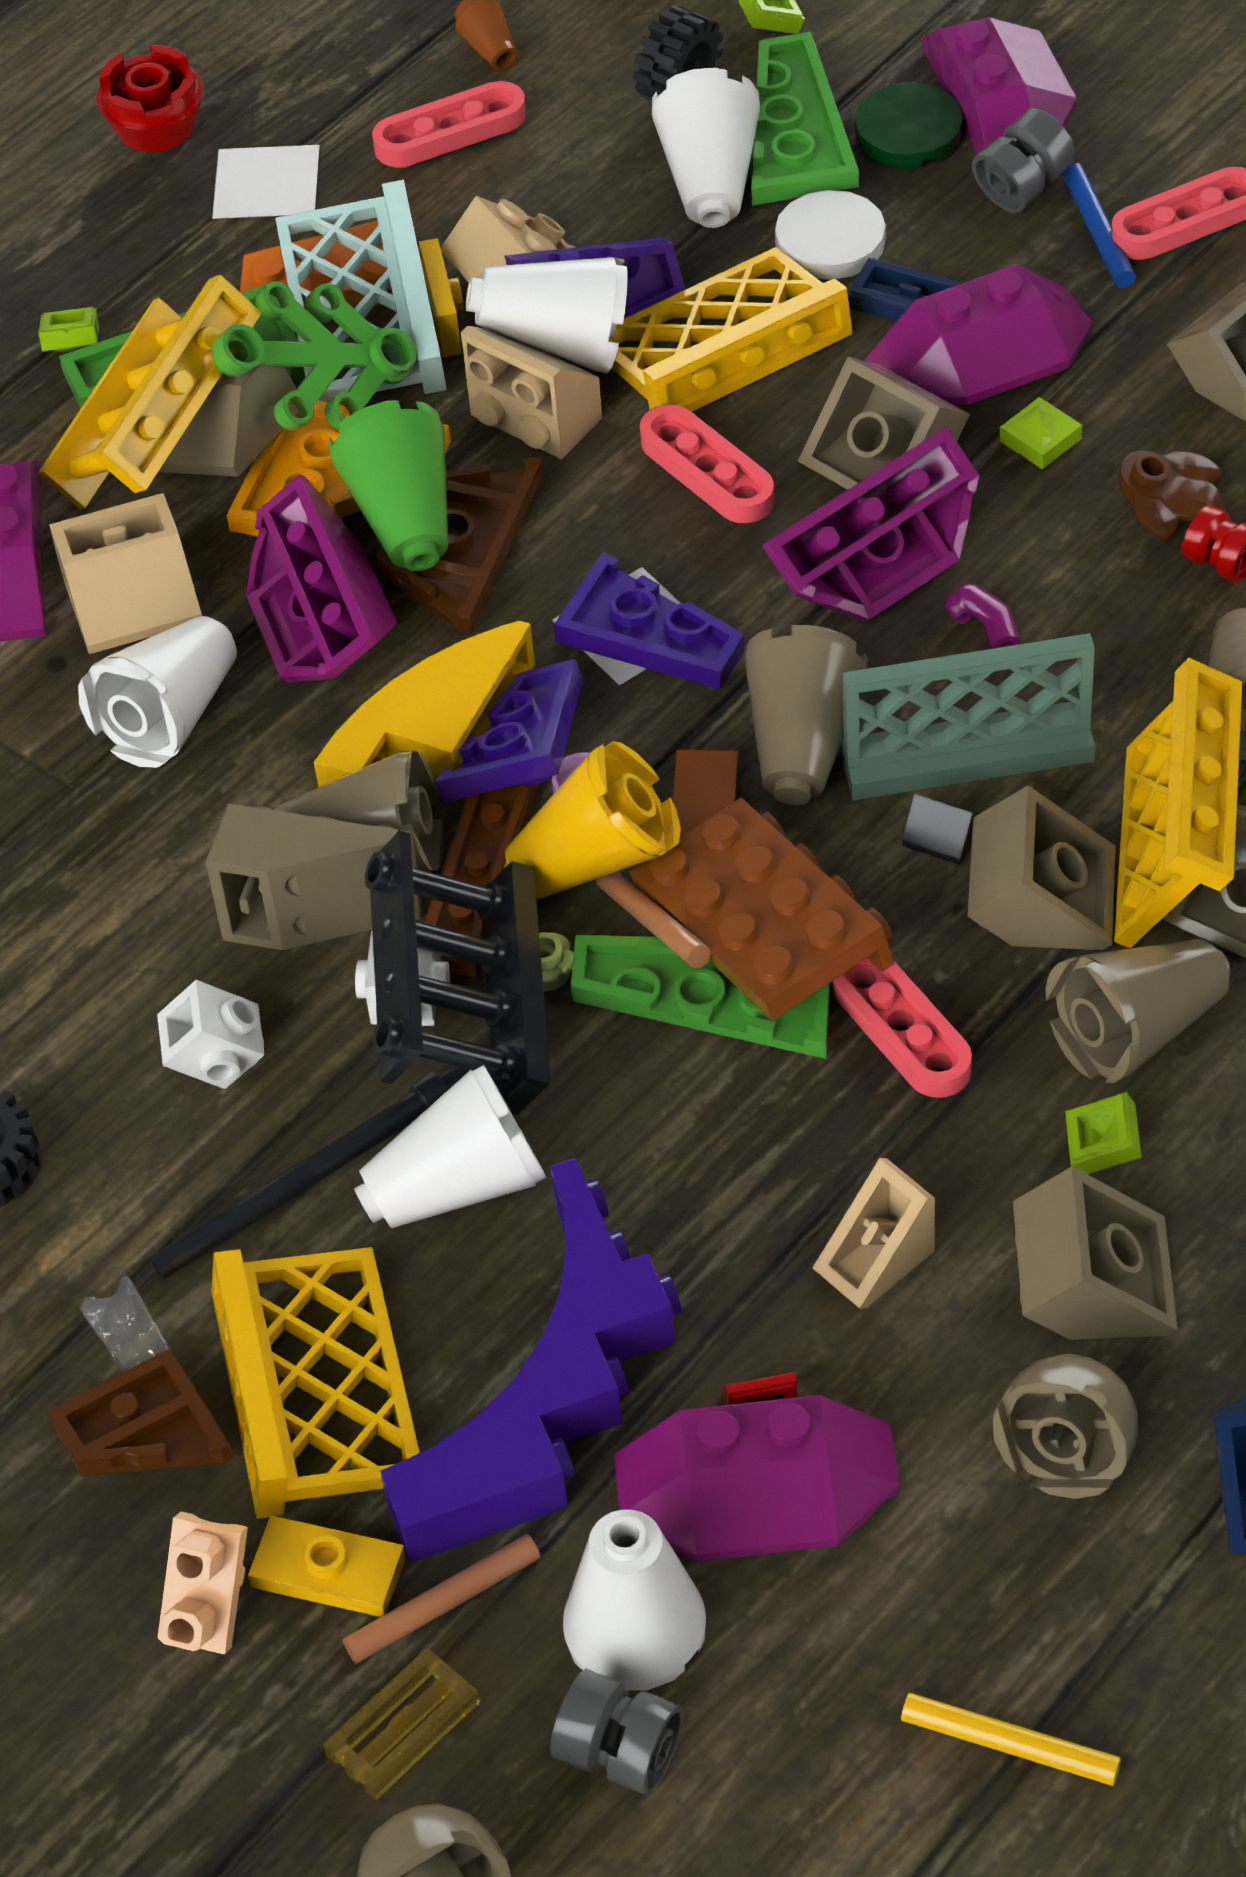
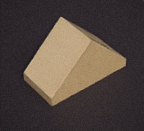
M879 1158L814 1264L813 1269L858 1308H868L935 1252V1198L890 1160Z

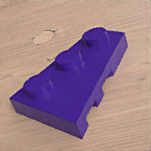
M664 238L504 255L507 265L607 257L624 259L625 261L622 266H627L628 272L624 319L686 290L673 243Z
M604 551L554 623V636L557 643L721 690L744 653V634L690 602L676 604L659 593V584L642 575L638 579L632 578L619 570V560Z
M576 659L521 672L516 676L489 711L488 717L491 721V726L482 736L469 737L459 750L464 760L456 771L454 769L444 770L434 782L443 803L521 783L525 786H534L559 774L584 679Z

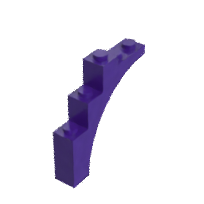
M576 1158L550 1166L555 1205L565 1235L566 1255L559 1296L540 1342L514 1380L475 1419L432 1448L380 1471L387 1507L400 1541L404 1545L409 1563L568 1508L564 1480L574 1477V1470L565 1444L622 1425L619 1397L628 1394L629 1390L620 1362L675 1343L673 1316L680 1314L682 1309L669 1274L661 1277L658 1276L648 1253L631 1258L626 1242L619 1230L609 1233L603 1220L609 1217V1212L600 1184L596 1179L586 1182Z

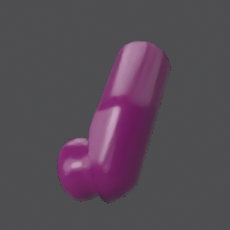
M969 583L959 585L957 588L958 592L947 597L945 607L951 618L956 619L959 624H966L975 616L984 625L991 649L1021 644L1009 606L979 585Z

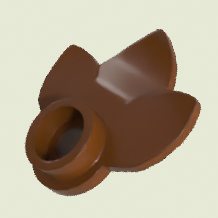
M1139 450L1128 454L1119 467L1120 490L1125 498L1133 503L1134 516L1146 530L1165 541H1168L1173 536L1179 520L1192 522L1205 506L1211 504L1225 511L1223 497L1213 485L1221 477L1222 470L1215 462L1203 455L1180 450L1161 456L1152 451Z

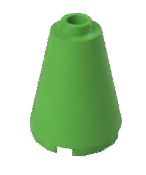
M398 400L384 401L364 407L345 418L337 426L340 436L335 442L330 438L327 446L332 464L392 563L396 566L407 568L410 571H422L434 566L448 548L444 426L438 411L427 403L416 401L418 410L401 409Z

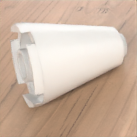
M692 69L666 81L667 89L659 96L657 91L652 97V118L687 216L704 227L717 228L734 219L741 209L760 113L759 91L752 81L742 76V83L727 78V70Z
M607 257L483 267L480 278H470L466 297V311L475 312L476 325L590 370L608 373L613 366L619 343L609 342L608 340L613 339L617 324L623 325L627 296V266H622L625 261L624 259Z
M198 616L95 662L88 673L82 677L78 685L79 705L87 725L95 736L102 730L116 744L110 751L120 759L138 767L157 768L163 765L181 750L233 665L237 655L233 636L222 623L210 617Z
M482 1065L466 1073L364 1165L359 1172L365 1183L357 1186L354 1190L373 1223L385 1218L391 1228H395L536 1186V1183L547 1177L489 1072Z
M636 1510L611 1512L602 1517L591 1530L564 1609L563 1631L565 1642L574 1663L580 1669H589L627 1685V1690H650L674 1681L685 1671V1664L693 1657L697 1649L698 1652L700 1651L704 1643L706 1613L703 1599L657 1523L651 1517Z

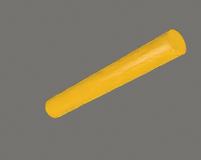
M913 1693L908 1694L903 1707L901 1721L1104 1784L1115 1785L1121 1765V1757Z

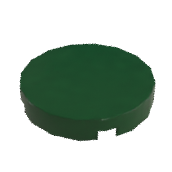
M907 82L883 87L871 93L859 105L855 117V136L857 142L859 140L863 145V152L870 159L893 168L923 167V161L931 160L935 157L936 163L948 158L960 145L963 134V115L959 103L946 91L929 84Z

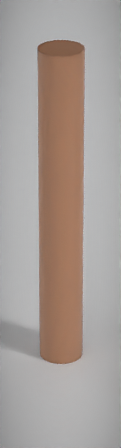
M618 871L596 879V884L601 890L692 968H701L707 964L711 956L709 947Z
M525 1534L343 1638V1644L355 1664H358L541 1558L540 1552L530 1535Z

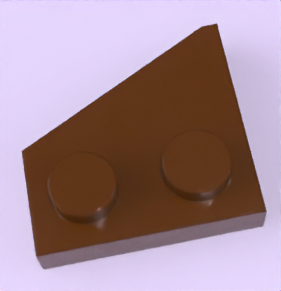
M170 1348L47 1412L53 1430L81 1477L222 1464L233 1459L228 1440Z

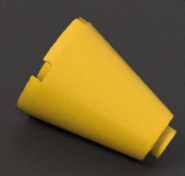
M613 741L605 747L603 743L586 756L507 846L504 868L511 861L534 867L536 898L548 897L665 855L680 841L681 826L676 807L671 797L661 803L652 788V785L659 781L660 778L637 752L621 742Z

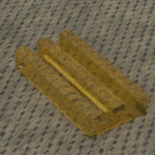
M426 1648L323 1743L325 1755L334 1764L339 1762L343 1765L346 1774L353 1781L357 1782L359 1780L362 1782L366 1792L377 1800L480 1703L478 1691L429 1648ZM431 1675L438 1679L411 1705H406L389 1721V1725L359 1754L352 1750ZM453 1692V1694H452L444 1703H442L428 1718H426L411 1734H409V1735H408L394 1750H392L377 1766H375L374 1768H372V1767H373L381 1758H383L398 1742H400L414 1727H416L431 1711H433L448 1695H450V1694Z

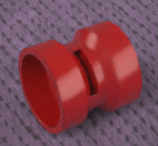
M1209 504L1205 506L1195 516L1185 534L1182 543L1183 557L1198 565L1203 566L1208 563L1216 567L1217 574L1232 583L1238 584L1246 578V523L1238 525L1231 521L1228 512L1215 505Z

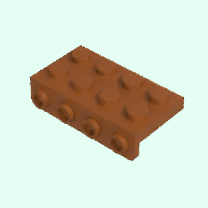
M742 797L680 837L679 843L665 855L643 862L629 871L633 884L708 946L711 951L709 961L771 1021L780 1017L865 958L882 972L894 965L888 945L893 940V934L883 916L872 907L867 911L857 903L851 889L841 877L834 875L829 878L821 870L817 859L803 843L794 846L786 838L780 824L769 812H764L760 815Z

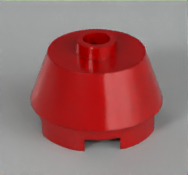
M150 45L151 54L138 55L125 61L122 52L109 60L100 72V87L97 92V105L100 112L121 141L134 150L162 152L182 144L193 132L203 95L202 80L197 72L189 66L188 57L177 49L161 45Z

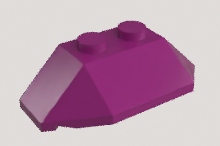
M989 17L938 29L921 38V47L943 90L949 93L960 105L963 115V128L976 154L982 151L995 138L1003 136L1006 128L1028 109L1036 108L1045 111L1065 128L1076 108L1077 98L1039 30Z
M1016 264L915 300L864 361L879 364L952 405H969L1070 368L1080 352L1085 339L1091 334L1093 322L1066 287Z
M946 426L764 543L762 547L796 597L867 622L959 561L969 521L972 496L976 492L979 474Z
M38 461L0 464V642L46 636L40 474H38L40 470Z
M301 474L257 510L255 528L259 530V534L252 551L246 597L278 674L287 683L335 679L397 625L363 545L311 482Z
M821 1395L679 1410L614 1453L619 1509L636 1510L651 1517L657 1523L671 1548L696 1562L837 1547L861 1527L885 1501L889 1502L900 1492L891 1424Z

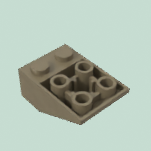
M228 803L206 859L222 940L286 950L372 930L370 889L365 885L366 867L371 856L377 851L380 852L399 830L386 825L371 826L339 821L327 816L313 817L275 811L264 806L249 807ZM409 832L411 833L412 867L417 868L412 832ZM414 895L415 917L417 920L422 918L424 910L422 897Z

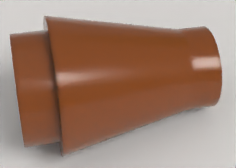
M463 0L458 5L454 14L456 32L488 61L494 71L502 72L513 67L519 60L520 53L514 44L501 3L498 0Z

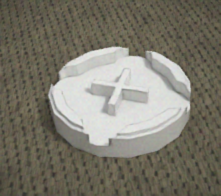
M819 191L806 194L790 202L778 215L775 228L776 247L817 279H841L859 274L868 258L873 259L875 257V260L879 259L883 254L886 241V224L881 211L867 198L847 191Z

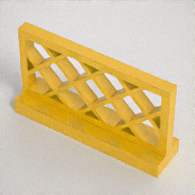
M774 247L625 318L623 325L617 324L613 339L608 341L616 343L641 341L639 347H618L612 369L648 400L649 410L661 405H679L693 412L852 335L853 331L847 288L835 278L825 283L820 282L778 247ZM773 270L778 271L782 275L781 280L756 279ZM718 296H736L734 302L710 301ZM749 296L774 297L772 303L747 302ZM672 318H688L686 325L661 324ZM701 319H727L725 326L700 325ZM654 341L679 342L677 348H652ZM693 342H700L696 345L691 346ZM645 365H652V366H650V367L644 369V366H645Z
M1188 658L1175 671L1173 701L1126 748L1114 942L1130 949L1200 883L1221 891L1234 878L1242 681L1191 658Z
M367 1247L252 1262H243L241 1249L214 1252L211 1292L256 1518L284 1515L285 1502L384 1489L380 1471L394 1464L378 1466L360 1455L376 1434L400 1448L403 1460L419 1454L420 1451L373 1248ZM356 1271L361 1272L364 1285L351 1301L324 1286L332 1274ZM284 1281L300 1292L283 1310L260 1296L258 1283ZM312 1298L340 1314L324 1333L296 1317ZM367 1303L370 1313L363 1309ZM265 1318L272 1322L268 1329L266 1326ZM350 1322L375 1335L376 1343L364 1357L335 1341ZM284 1330L312 1346L296 1366L271 1350V1345ZM323 1354L352 1370L336 1390L308 1374ZM379 1359L381 1360L382 1368L375 1365ZM277 1375L284 1378L280 1385L278 1384ZM363 1378L388 1392L389 1399L377 1414L348 1398L349 1394ZM296 1386L324 1402L323 1406L308 1423L283 1408L282 1402ZM336 1410L365 1427L349 1447L320 1431ZM392 1415L394 1417L395 1425L388 1422ZM289 1432L297 1436L292 1441V1443L290 1441ZM308 1443L337 1460L328 1473L298 1477L295 1459Z

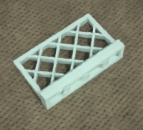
M404 180L382 184L383 197L276 217L288 287L299 304L304 307L306 298L310 291L300 287V285L313 270H316L332 278L333 280L330 283L337 286L340 290L347 286L364 295V298L354 308L363 318H365L377 302L397 312L385 328H398L411 337L416 347V361L413 371L406 379L397 384L382 383L377 391L418 383L423 384L425 394L447 390ZM371 218L378 219L379 226L366 241L346 232L356 221ZM311 230L324 235L311 252L293 244L290 234ZM337 242L356 252L342 269L323 259ZM381 243L383 244L384 251L378 248ZM368 258L388 268L375 285L355 276ZM295 260L301 262L297 268ZM390 287L392 288L393 295L386 292ZM320 296L323 306L331 310L329 301ZM371 324L375 329H379V327ZM340 326L333 333L342 343L349 337ZM298 335L299 342H306ZM304 367L305 377L313 367ZM350 368L342 379L333 380L319 401L327 402L341 392H348L363 368Z

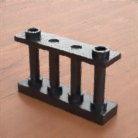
M399 830L380 852L377 851L371 856L365 871V885L370 889L377 1013V1026L373 1037V1047L375 1052L379 1054L380 1081L392 1084L418 1057L470 1070H475L484 1065L510 1112L519 1115L551 1084L534 867L511 861L492 882L487 883L485 886L413 868L411 833ZM414 895L477 911L478 916L482 919L483 938L416 921ZM417 948L481 964L483 971L486 972L487 992L419 975ZM421 1003L484 1018L486 1024L490 1027L491 1047L423 1031Z

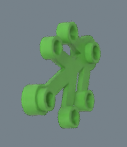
M278 281L270 282L257 293L255 306L260 310L261 316L268 321L282 319L306 342L263 341L252 327L244 324H235L215 339L212 353L216 367L221 372L231 376L246 375L256 366L313 367L295 391L289 392L275 404V419L284 429L290 431L298 430L313 418L314 405L343 367L363 368L348 392L339 393L325 407V417L328 423L336 430H338L337 426L347 418L341 413L339 404L345 406L350 415L365 407L382 383H400L413 371L417 352L411 337L398 328L375 329L345 301L342 291L337 286L331 283L320 284L308 294L305 309L295 300L293 292L286 284ZM269 294L278 299L281 308H277L271 303ZM320 296L329 301L331 310L323 306ZM333 319L356 343H342L320 322L326 323ZM229 348L237 353L239 360L231 354ZM383 352L389 357L390 362L385 358ZM288 403L298 409L300 418L292 415L288 408Z

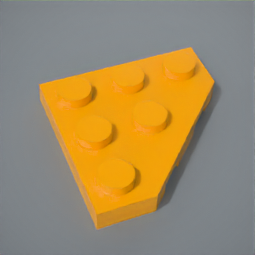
M318 400L314 405L313 418L308 423L295 431L283 428L256 457L227 513L229 531L258 537L259 530L255 528L257 510L299 474L311 482L340 518L361 511L330 458L327 446L329 439L331 438L335 442L340 434L339 430L334 429L325 417V407L328 402ZM339 404L341 413L345 417L350 416L348 409ZM299 412L296 414L295 417L300 418ZM443 424L446 453L451 438L449 425Z

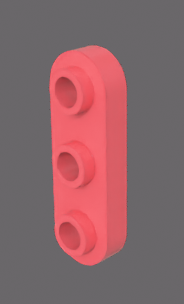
M495 81L389 116L378 122L373 129L372 138L375 156L385 165L406 168L471 144L506 134L518 128L525 121L526 105L524 92L513 83Z
M1223 168L1121 209L1112 219L1111 234L1113 240L1125 252L1127 258L1145 260L1246 220V168Z
M661 405L644 414L640 421L641 447L645 454L723 517L736 523H752L765 518L772 511L775 498L774 481L771 475L694 413L679 405Z
M865 958L831 981V990L836 1001L916 1091L929 1097L943 1098L955 1095L966 1087L971 1077L972 1068L970 1046L895 961L894 965L882 972ZM859 984L871 985V987L866 989L857 988L855 986ZM896 1026L908 1027L905 1031H897L892 1028ZM941 1068L946 1071L937 1072L932 1071V1069Z

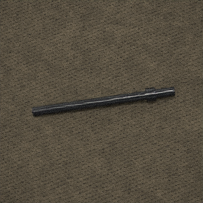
M453 1066L439 1076L435 1072H431L410 1085L411 1093L152 1255L150 1260L155 1270L162 1279H166L407 1127L468 1073L470 1069Z

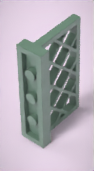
M1091 633L844 672V738L840 744L852 801L1095 762L1096 745L1091 733L1095 646ZM1077 658V662L1059 676L1046 671L1056 661ZM1006 669L1014 671L1013 674L998 686L984 680L994 671ZM943 679L952 681L937 696L922 690L932 681ZM1031 681L1044 687L1028 702L1014 696ZM881 689L890 691L875 706L859 699V693ZM970 691L983 697L966 712L953 706ZM1061 697H1063V698H1065V699L1071 701V702H1065V703L1054 704V703H1055L1057 700H1059ZM908 701L922 707L906 721L892 715ZM1000 707H1002V708H1004V709H1006V710L1009 711V712H1003V713L992 714L993 712H995V711H996L998 708H1000ZM939 716L947 720V722L931 724ZM876 727L886 730L885 732L869 734Z

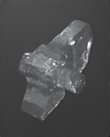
M128 1276L121 1278L116 1292L111 1297L105 1299L85 1297L80 1306L82 1313L97 1336L101 1338L122 1372L169 1349L167 1342L146 1309L144 1301Z

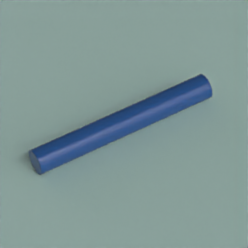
M1073 163L1063 173L1064 180L1115 285L1118 288H1127L1135 282L1136 274L1125 252L1112 238V225L1083 166L1079 163Z

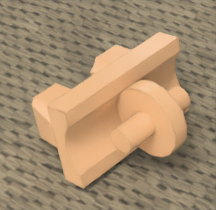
M182 1511L173 1517L158 1639L163 1644L191 1651L204 1649L224 1655L232 1648L239 1590L244 1583L245 1576L243 1560L248 1527L238 1524L209 1522Z

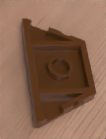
M523 458L524 469L491 474L488 464L468 466L456 472H446L447 551L431 568L422 571H410L407 568L393 564L381 545L376 555L378 573L456 629L471 635L543 478L542 458Z

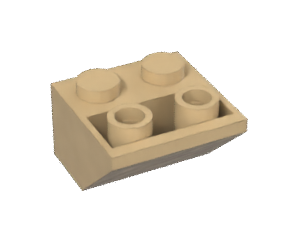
M475 196L441 246V252L469 283L471 277L480 278L483 267L507 265L504 255L574 248V246L564 241L562 238L565 234L564 229L550 217L538 213L533 218L508 200L501 199L497 204Z
M467 326L461 332L470 412L472 416L476 417L483 424L494 426L521 439L528 446L541 449L562 460L602 419L599 377L545 351L492 330Z
M164 493L49 524L61 575L89 654L152 637L190 619L202 616L179 533Z

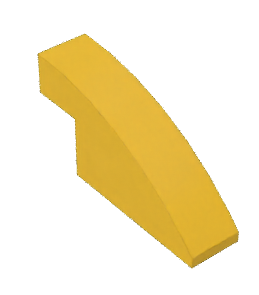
M516 621L462 640L424 659L390 681L352 714L335 732L315 759L314 766L318 787L401 751L421 752L429 764L435 781L446 769H454L456 771L464 761L459 751L469 737L482 736L491 726V721L488 717L489 711L519 673L532 670L534 667L531 624Z

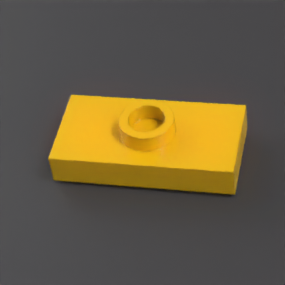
M438 238L419 241L418 250L440 354H442L443 358L460 355L462 351L457 312L464 311V304L458 277L448 279Z
M270 1515L248 1573V1579L251 1588L382 1617L388 1611L406 1560V1553L402 1544Z

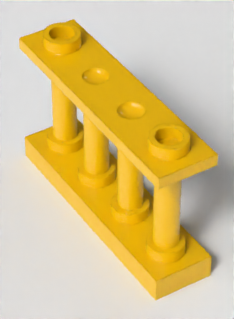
M222 275L215 276L207 281L183 318L160 298L154 299L38 474L80 510L87 507L109 472L134 493L147 490L223 373L216 367L213 361L212 347L215 339L235 324H244L253 328L262 314L260 310ZM229 348L231 354L234 356L236 352Z

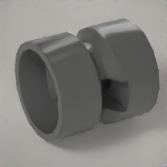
M1031 108L1011 123L1004 131L1003 136L995 138L974 157L972 172L979 187L994 204L1005 211L1018 213L1022 212L1043 192L1045 185L1053 183L1073 165L1076 160V148L1065 128L1053 116L1043 110Z
M585 1669L579 1673L571 1684L557 1715L551 1738V1757L589 1773H594L601 1766L606 1767L609 1781L650 1796L662 1782L676 1751L683 1726V1707L645 1691H641L634 1698H630L626 1684ZM626 1726V1730H625V1732H624V1735H623V1738H622V1740H621V1743L618 1744V1743H619V1740H620V1738H621V1735H622V1733H623L624 1727Z

